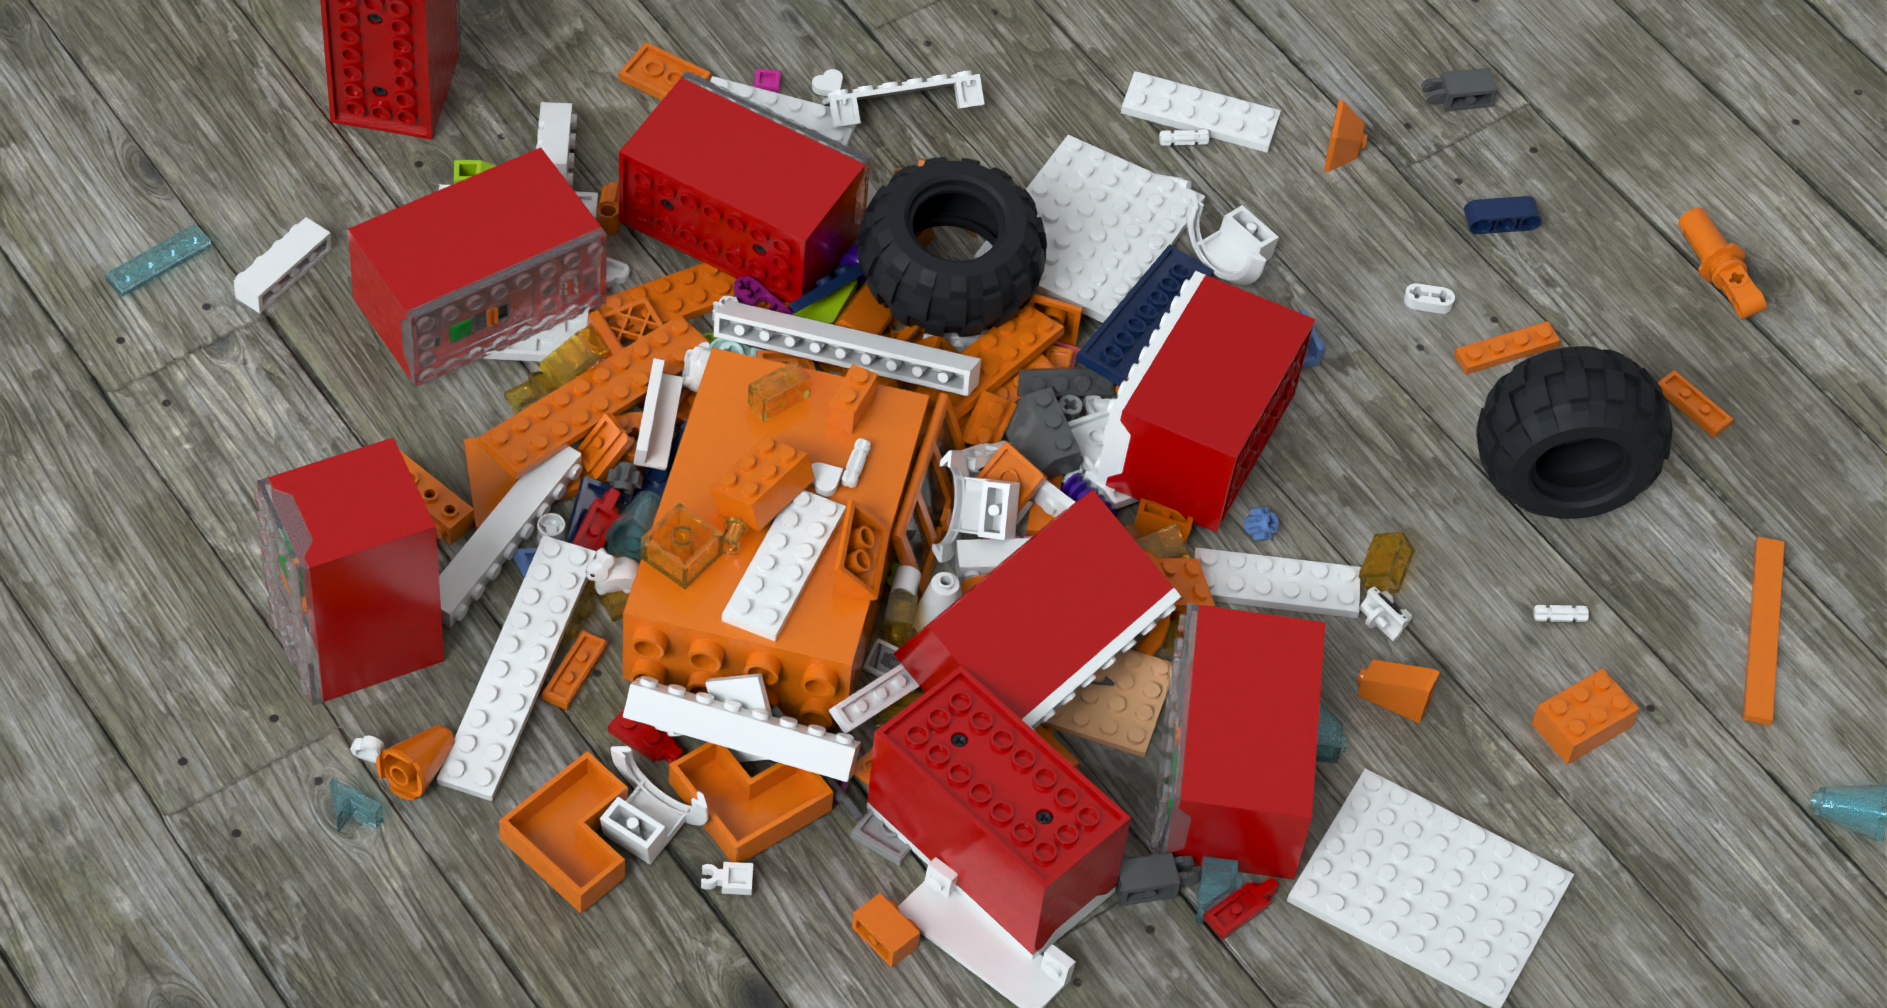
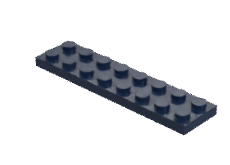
M1169 244L1081 348L1075 360L1105 377L1110 382L1120 386L1123 380L1127 381L1129 379L1128 375L1132 365L1140 362L1139 356L1143 347L1150 346L1151 335L1155 329H1160L1159 326L1164 313H1170V306L1174 297H1180V290L1186 279L1190 280L1195 271L1211 277L1214 270Z

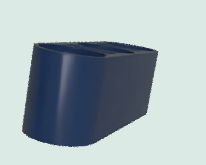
M1531 196L1472 200L1464 206L1468 227L1473 234L1529 231L1536 229L1542 223L1536 200Z

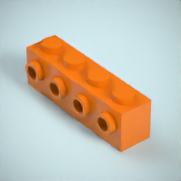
M400 451L434 521L437 538L444 539L452 545L475 526L474 509Z

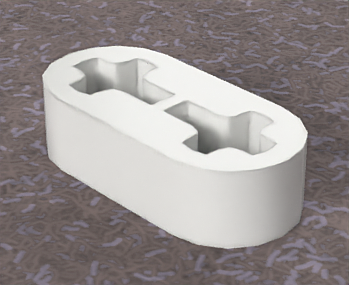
M1418 283L1409 285L1404 295V303L1407 307L1439 314L1450 312L1455 301V295L1450 289Z

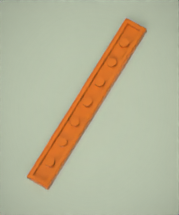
M1757 536L1754 551L1743 720L1771 725L1774 711L1785 541Z

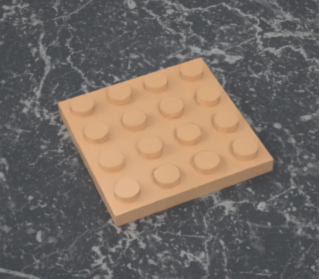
M1131 649L1125 653L1119 650L1113 655L1117 659L1104 671L1100 667L1094 672L1096 676L1093 680L1094 682H1102L1107 676L1115 683L1114 686L1090 683L1082 688L1079 685L1073 690L1076 696L1065 705H1061L1055 710L1056 713L1040 725L1051 726L1058 731L1145 757L1170 686L1169 681L1172 680L1170 679L1171 674L1175 672L1171 671V666L1177 665Z

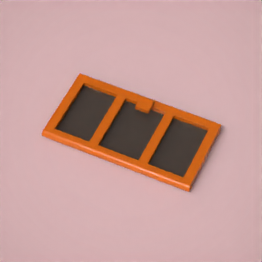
M945 393L938 395L891 535V540L901 566L914 567L921 573L916 599L922 598L930 583L937 561L932 551V544H938L944 539L951 523L954 508L955 488L953 475L948 466H940V460L949 450L966 449L951 401Z

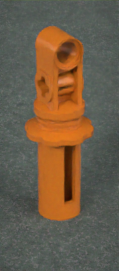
M1693 208L1685 212L1679 219L1678 226L1701 259V265L1698 268L1699 275L1705 281L1713 282L1716 288L1723 290L1741 320L1766 310L1767 305L1763 294L1747 274V266L1743 262L1745 258L1744 250L1736 243L1728 244L1703 208Z

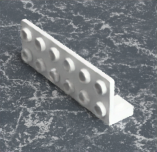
M971 70L958 72L951 75L949 79H947V74L932 76V78L926 79L927 82H923L922 78L910 79L902 82V86H898L897 82H889L877 86L875 90H873L872 85L858 87L852 90L853 93H848V89L836 90L828 93V98L822 100V105L830 104L834 128L861 123L857 100L954 86L958 109L980 106L985 103L980 74L972 75Z
M935 857L928 864L925 881L898 906L899 912L907 920L911 919L914 921L921 934L1019 1008H1045L1071 981L1076 961L1053 944L1044 952V956L1039 954L1031 960L972 904L955 891L958 874Z

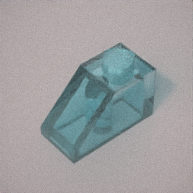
M1320 701L1316 761L1337 764L1340 753L1346 752L1347 736H1343V723Z
M1203 856L1199 871L1200 880L1198 882L1195 922L1202 923L1205 921L1204 915L1206 912L1233 894L1235 890L1241 888L1243 873H1238V861Z

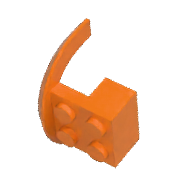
M1142 548L1181 596L1173 603L1176 609L1172 611V615L1176 624H1197L1199 605L1215 607L1199 559L1156 558L1151 552ZM1170 614L1160 619L1156 626L1136 644L1139 652L1153 656L1159 650L1168 631Z

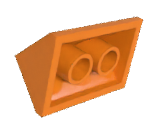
M865 283L853 296L833 325L881 336L893 317L890 308H885L882 304L879 305L870 292L867 283Z
M854 499L848 500L834 571L833 594L876 600L878 599L890 528Z

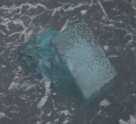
M331 779L329 782L330 797L337 831L339 832L351 816L360 824H368L377 829L383 822L382 805L337 780Z

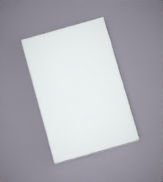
M762 673L710 678L705 682L708 694L714 696V700L721 702L726 700L736 701L742 704V708L749 710L754 708L763 709L772 716ZM728 748L738 762L768 760Z

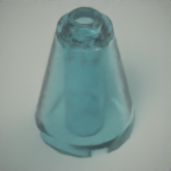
M650 491L639 492L608 528L605 540L607 539L608 551L615 558L625 556L632 558L636 562L641 561L661 502L657 494Z
M1887 785L1820 787L1818 792L1812 793L1810 809H1815V816L1874 841L1883 842L1887 827Z

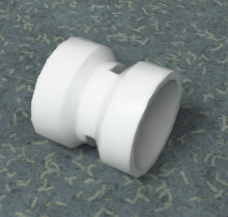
M548 513L539 518L537 522L538 545L543 535L561 541L565 540V521L560 515Z

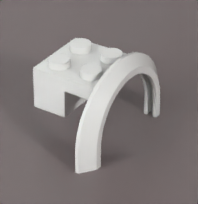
M1191 196L1187 208L1186 223L1192 246L1201 262L1213 269V274L1236 285H1249L1258 280L1263 273L1266 262L1272 258L1279 237L1242 205L1224 216L1219 231L1202 240L1199 222L1204 205L1197 198Z
M949 450L940 460V466H948L953 475L955 488L953 514L944 539L938 544H932V551L938 562L941 563L953 558L956 541L962 539L963 533L978 534V537L1001 540L1015 538L1020 482L969 477L968 465L964 454L960 450Z
M628 746L611 747V755L615 766L635 790L626 801L617 797L601 816L600 822L603 835L651 865L684 823L700 826L708 821V808L704 795L698 791L697 800L691 799L692 806L674 800L659 790L644 776L634 761L631 748Z

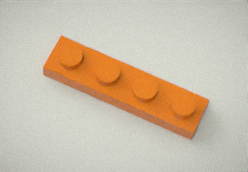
M1546 321L1456 348L1454 357L1467 375L1557 348L1561 340L1550 323Z

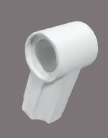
M903 565L896 570L890 589V610L893 611L895 617L905 619L907 616L913 615L921 573L914 567Z

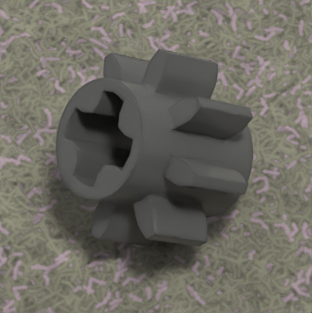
M619 462L615 469H609L607 482H610V486L619 491L620 495L630 496L635 491V488L641 489L643 476L640 475V471H637L638 467L635 464Z

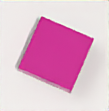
M756 69L754 87L779 93L781 71Z

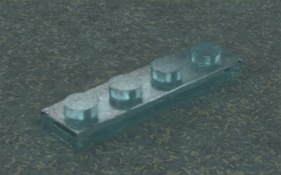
M194 224L105 274L106 281L120 297H123L211 248V240Z

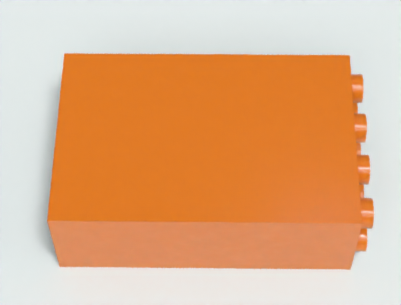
M712 348L623 612L622 679L630 680L632 683L637 678L648 676L657 679L659 684L666 686L670 684L680 685L686 688V692L697 694L698 692L708 693L705 682L710 678L762 673L771 709L777 706L783 715L798 718L803 725L808 727L809 725H819L826 730L831 726L840 728L829 710L857 692L886 590L887 579L890 576L891 566L896 555L891 535L925 436L929 395L877 384L875 398L853 434H850L827 424L828 403L844 376ZM765 436L808 453L811 465L817 462L843 468V473L847 469L846 465L852 450H854L856 440L859 438L869 440L871 443L868 456H866V461L858 477L859 480L856 487H844L841 483V477L836 493L824 498L845 505L846 509L848 500L854 499L890 528L878 599L867 600L833 594L834 571L845 519L844 515L776 642L723 622V611L777 515L760 531L718 514L710 487ZM809 484L804 489L818 495L813 484Z

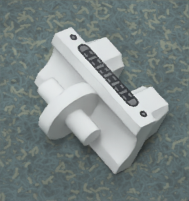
M1374 586L1368 590L1367 597L1359 606V610L1367 616L1365 624L1369 628L1377 626L1392 641H1395L1400 637L1404 628L1408 626L1412 619V614L1406 609L1399 610L1393 604L1394 601L1391 594L1387 591L1380 592Z

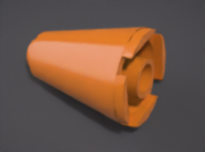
M435 725L384 749L376 759V768L381 780L386 778L391 784L388 789L398 797L409 801L422 796L455 744L452 731L447 727Z

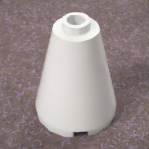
M941 572L932 578L913 612L912 623L917 633L963 595L959 580L955 575Z

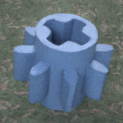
M1269 507L1250 509L1251 515L1246 516L1244 520L1247 534L1253 535L1254 541L1273 539L1272 533H1275L1279 527L1277 515L1270 512Z

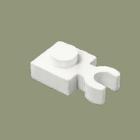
M723 862V869H718L712 864L702 865V875L712 876L710 879H701L702 889L710 890L716 886H722V894L752 895L753 863Z

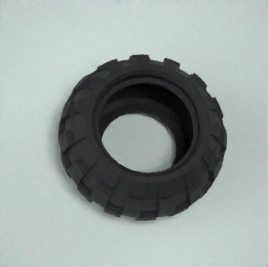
M946 157L926 159L923 166L912 165L899 170L893 175L887 186L882 185L867 206L865 217L860 225L858 260L864 277L867 276L866 283L870 292L879 305L882 304L885 308H890L893 318L910 328L914 325L925 328V333L929 335L943 337L944 333H957L959 337L980 335L985 327L991 329L995 326L997 329L1007 323L1017 314L1018 307L1023 309L1032 299L1039 287V282L1045 269L1047 238L1042 218L1037 217L1038 212L1034 200L1026 189L1013 184V179L1009 174L996 167L988 169L981 166L980 161L962 158L961 161H948ZM938 226L959 227L980 235L992 245V248L984 255L972 260H947L925 250L918 242L915 233Z
M1591 346L1553 349L1542 352L1515 365L1513 370L1502 376L1488 393L1485 406L1481 408L1476 429L1481 464L1499 494L1505 499L1508 498L1513 504L1524 508L1525 511L1540 516L1561 519H1578L1601 515L1636 499V496L1647 490L1661 474L1664 460H1668L1673 434L1668 400L1663 395L1662 388L1650 372L1642 368L1638 363L1633 362L1632 359L1625 357L1624 354Z

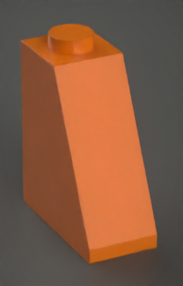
M1373 659L1368 669L1363 667L1356 681V683L1360 684L1357 696L1420 724L1431 702L1440 671Z

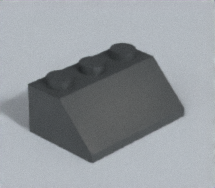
M1049 387L1023 396L1016 402V409L1004 432L1008 441L1048 477L1047 479L1080 470L1081 450L1052 388Z

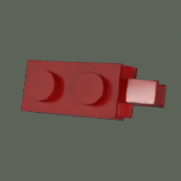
M611 487L609 491L605 492L602 499L597 497L591 503L571 544L597 551L604 546L619 516V509L614 507L620 495L619 491Z
M625 708L608 725V732L652 762L655 760L660 762L664 759L668 763H672L683 757L684 751L676 745V741L671 736L667 735L664 731L655 729V726L624 718Z
M1272 876L1260 885H1257L1255 882L1252 884L1248 882L1206 912L1204 920L1224 940L1267 909L1272 903L1270 898L1277 893L1279 884Z

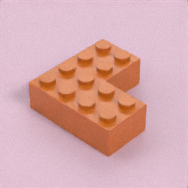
M707 742L669 764V784L686 805L692 806L691 799L697 800L698 791L704 795L709 818L702 826L731 862L743 863L832 811L834 792L819 774L778 762L751 778L728 748Z
M586 751L499 820L500 840L581 914L625 878V859L595 832L601 828V816L616 798L619 797L624 801L627 800L628 787L593 755Z

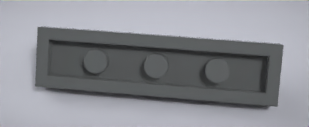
M1087 367L1019 369L1017 396L1023 397L1026 394L1049 387L1052 388L1056 397H1063L1065 395H1114L1115 383L1110 382Z

